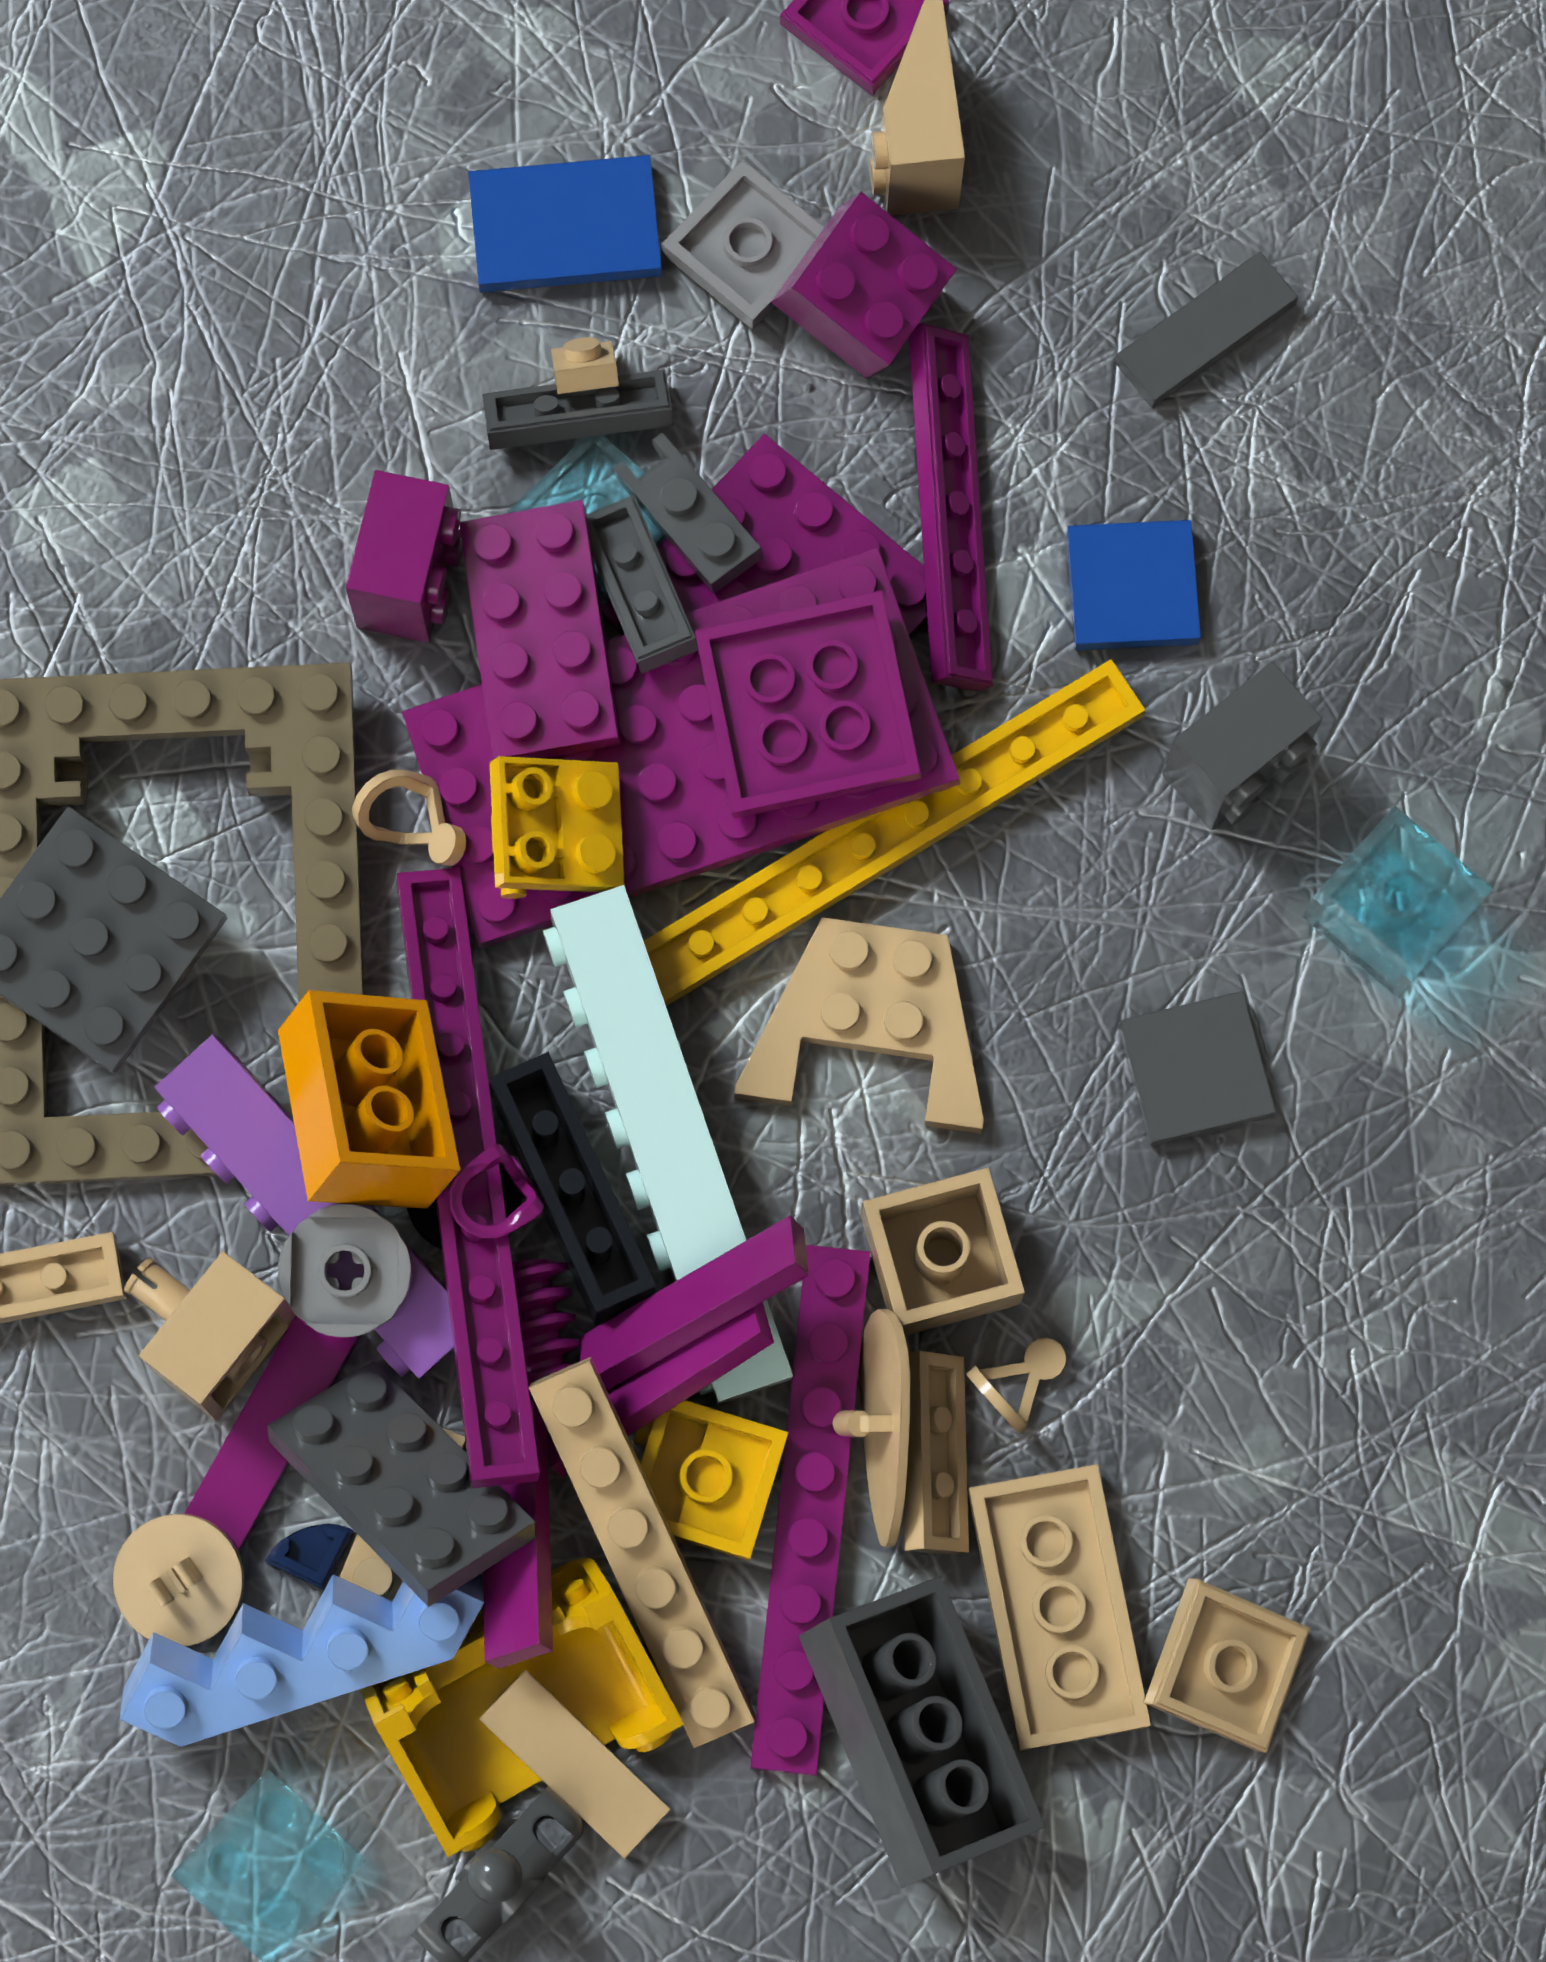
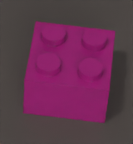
M859 192L836 210L771 303L861 375L868 378L890 365L957 268L863 192Z
M379 470L374 471L345 587L358 629L430 643L434 623L444 625L451 597V589L445 587L448 565L458 567L463 552L459 529L461 509L453 508L449 485Z

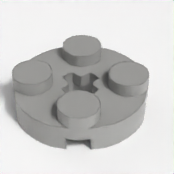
M339 1204L327 1206L308 1216V1218L298 1224L294 1232L290 1234L283 1244L278 1262L279 1286L282 1296L290 1308L292 1307L297 1317L317 1332L334 1337L363 1335L392 1319L407 1298L412 1282L411 1253L397 1226L373 1209L359 1205ZM342 1251L352 1252L354 1263L364 1265V1276L353 1279L351 1290L340 1289L338 1278L328 1277L327 1274L328 1264L339 1262L340 1252Z

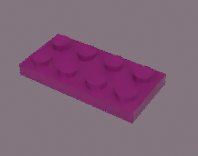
M583 500L460 522L492 759L494 760L498 756L547 758L620 745L621 739L588 517Z

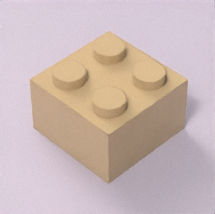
M989 1167L862 1202L860 1216L887 1309L896 1313L905 1336L1020 1305L1025 1291Z

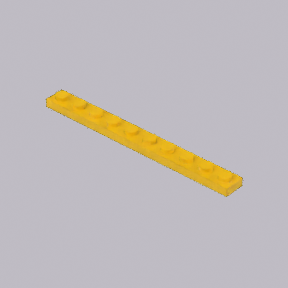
M1112 659L951 755L960 779V785L829 829L644 940L665 1005L671 1004L1143 718L1145 708Z

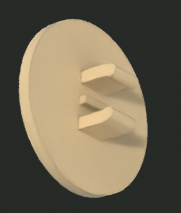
M168 1514L141 1525L124 1542L114 1566V1594L124 1618L142 1636L150 1639L152 1633L155 1632L183 1646H191L206 1641L219 1633L236 1614L244 1592L243 1564L232 1540L214 1523L191 1514Z

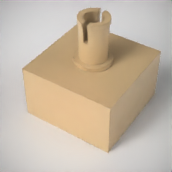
M223 1251L191 1290L156 1264L153 1258L149 1257L137 1269L142 1272L143 1276L154 1283L157 1288L152 1289L136 1275L132 1274L124 1287V1291L129 1295H133L166 1322L138 1356L159 1378L217 1422L280 1343L295 1314L285 1298Z

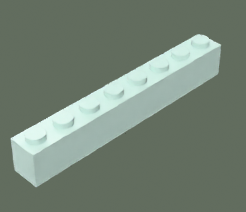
M622 885L550 909L553 927L543 930V934L554 967L566 964L574 988L565 990L563 993L575 1028L585 1024L588 1026L595 1048L584 1051V1055L596 1088L608 1085L616 1109L605 1112L617 1149L629 1146L636 1170L625 1174L637 1210L649 1207L657 1231L646 1235L655 1264L659 1272L670 1268L676 1282L747 1240L625 886ZM767 1300L763 1301L774 1343L699 1391L701 1395L713 1392L717 1405L789 1381L793 1377Z

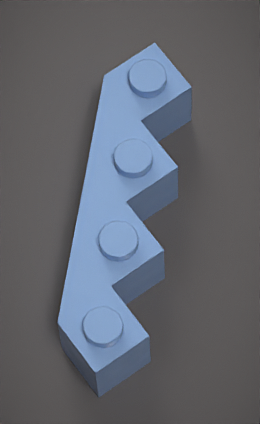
M482 1573L430 1607L404 1582H402L393 1601H390L333 1574L303 1630L243 1603L214 1659L153 1632L124 1686L120 1720L182 1747L452 1660L484 1604Z

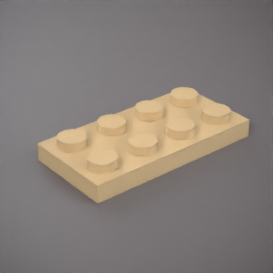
M1098 1464L970 1487L968 1489V1496L1018 1751L1021 1752L1150 1727L1151 1723L1147 1704H1144L1145 1694Z

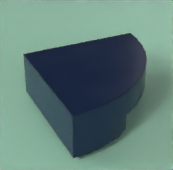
M329 1523L306 1527L280 1540L270 1551L265 1562L324 1591L332 1575L335 1574L355 1532L345 1526Z

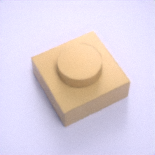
M582 337L566 342L561 348L551 349L557 394L619 386L612 341L600 342L596 338Z

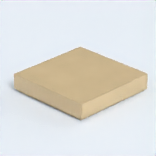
M1188 1578L1144 1704L1257 1752L1267 1753L1311 1628L1202 1580Z

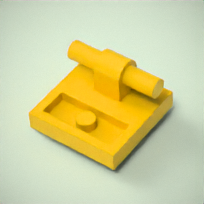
M498 756L490 762L491 830L495 888H501L502 898L518 899L526 897V889L604 892L622 885L625 886L619 768L617 762Z

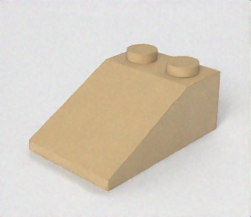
M924 0L883 107L881 131L871 133L873 158L869 159L872 193L873 196L884 195L885 210L891 216L959 208L965 154L943 0Z

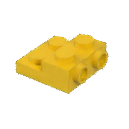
M684 1400L637 1430L633 1443L645 1447L640 1464L675 1541L683 1544L689 1542L749 1561L788 1432Z

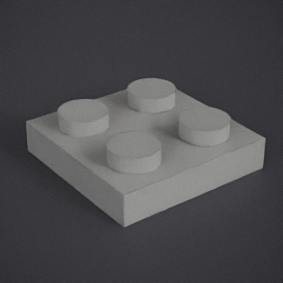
M742 160L661 244L662 254L753 330L775 307L771 301L824 229V226L745 160Z

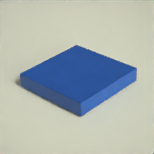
M1191 520L1067 526L1066 540L1075 651L1199 645L1201 632Z

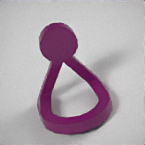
M501 1144L490 1146L466 1165L455 1177L449 1192L450 1210L455 1221L467 1233L479 1238H499L513 1232L539 1216L543 1211L544 1205L536 1194V1188L523 1168L513 1156L509 1155ZM500 1164L519 1194L527 1199L503 1222L484 1226L474 1222L466 1214L462 1205V1193L466 1184L474 1176Z

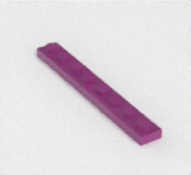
M806 1245L809 1275L802 1280L786 1429L788 1436L784 1448L750 1769L816 1776L824 1698L798 1636L828 1618L833 1617L851 1437L840 1436L835 1432L833 1418L840 1411L854 1410L871 1252Z

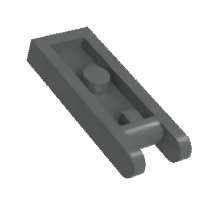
M661 433L651 441L656 452L664 460L639 478L634 475L624 462L615 466L612 472L628 494L635 496L639 507L709 590L715 594L763 558L761 547L672 442Z

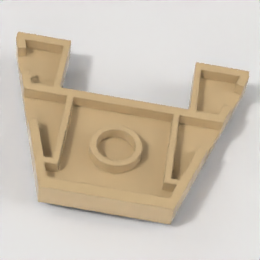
M822 917L736 1083L735 1099L791 1107L800 1045L804 1042L932 1061L933 1066L924 1126L981 1134L984 1118L948 935Z

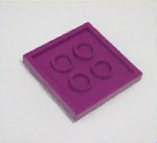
M882 590L695 630L729 804L734 819L922 779Z

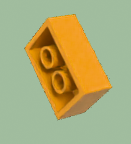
M308 990L278 1029L307 1200L309 1202L428 1209L459 1173L460 1165L427 1000Z

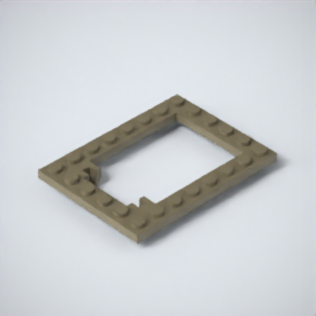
M350 662L0 679V898L41 843L40 807L85 805L88 797V767L83 743L245 735V749L250 759V773H246V788L249 797L291 795L298 1000L300 1002L308 990L365 995L359 833L352 814V807L357 795L353 672ZM58 763L61 769V782H59ZM0 996V1187L218 1176L201 1157V1154L208 1149L207 1145L192 1129L184 1136L181 1135L160 1112L48 1117L46 1027ZM282 1105L293 1117L291 1105Z

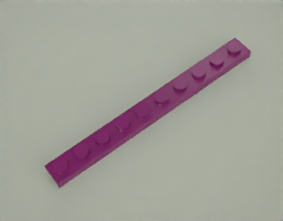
M458 867L397 873L396 886L410 998L427 1000L460 1173L473 1159L490 1146L496 1144L461 870ZM499 1164L474 1176L466 1184L462 1193V1205L466 1214L474 1222L484 1226L496 1225L506 1219ZM454 1177L436 1198V1207L471 1489L535 1482L539 1480L540 1472L509 1235L506 1234L499 1238H479L467 1233L455 1221L450 1210L449 1192L455 1179Z

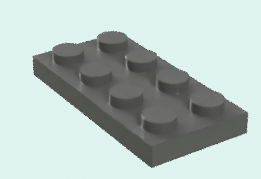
M375 1361L267 1425L269 1442L428 1607L536 1538L535 1521L500 1486L471 1489L467 1453Z

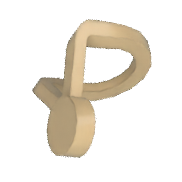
M389 770L377 774L366 782L356 795L352 814L357 828L365 836L375 841H386L397 845H428L429 856L432 861L446 866H453L462 858L466 848L465 833L459 826L445 823L439 787L432 777L406 770ZM393 787H405L426 798L432 832L403 833L377 827L369 821L371 805L377 796L385 790Z
M1040 1338L1032 1342L1026 1349L1025 1362L979 1369L974 1366L966 1373L981 1393L1020 1434H1024L1026 1431L1040 1379L1052 1380L1058 1377L1065 1369L1067 1362L1066 1352L1062 1345L1054 1339ZM1029 1373L1018 1413L988 1380Z

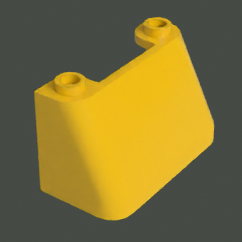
M591 1558L573 1560L551 1571L552 1652L501 1669L486 1663L484 1609H482L476 1616L454 1659L360 1690L374 1726L447 1857L460 1850L469 1852L484 1846L496 1834L495 1827L502 1818L499 1804L542 1781L532 1769L479 1719L525 1669L604 1745L616 1739L619 1746L623 1749L636 1748L638 1752H648L663 1745L671 1737L673 1730L684 1725L614 1591L595 1560Z

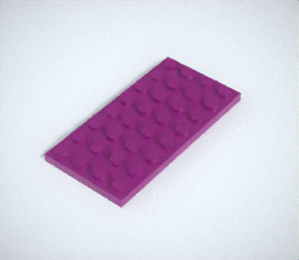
M878 547L685 614L695 635V630L882 590L922 779L734 819L729 804L699 650L641 674L625 634L607 640L606 645L621 744L543 759L618 763L624 884L628 898L960 785L956 767ZM482 684L402 711L421 773L432 777L439 787L445 823L459 826L463 829L466 836L464 854L452 868L460 867L465 908L480 949L551 926L553 924L550 909L601 893L526 889V897L505 899L501 897V888H495L490 762L493 759Z

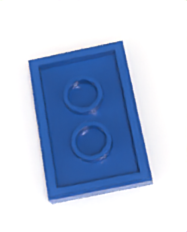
M650 155L468 171L480 293L662 276Z

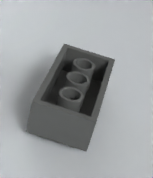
M942 1576L828 1618L798 1636L901 1888L1046 1828Z

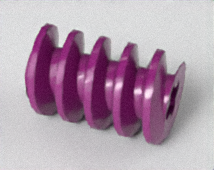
M547 1259L512 1262L528 1388L532 1382L573 1365V1363L564 1362L563 1355L580 1347L578 1339L562 1337L559 1333V1329L577 1321L576 1314L556 1310L557 1303L573 1295L571 1288L556 1286L552 1283V1278L569 1270V1264L566 1262ZM529 1390L530 1400H532L533 1396Z

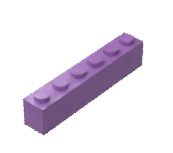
M212 1034L154 1087L165 1099L157 1106L160 1113L181 1135L184 1136L190 1129L197 1134L208 1147L201 1154L203 1160L226 1184L236 1177L248 1190L252 1197L244 1204L268 1231H273L279 1225L290 1236L298 1224L314 1212L327 1206L342 1204L309 1202L307 1200L293 1117L220 1037ZM359 1205L373 1209L374 1211L379 1213V1211L373 1205ZM407 1243L411 1253L413 1268L408 1296L395 1316L374 1330L384 1340L376 1349L387 1363L402 1377L411 1370L418 1378H421L454 1349L446 1285ZM342 1251L340 1252L339 1262L328 1264L327 1274L328 1277L338 1278L340 1289L351 1290L353 1279L364 1276V1265L354 1263L352 1252Z

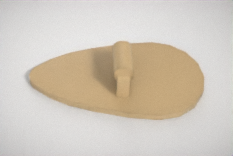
M878 1309L869 1317L864 1329L861 1345V1411L843 1410L838 1412L833 1418V1428L840 1436L863 1437L869 1496L878 1539L882 1547H894L899 1536L906 1493L910 1425V1367L904 1330L896 1313L889 1309Z

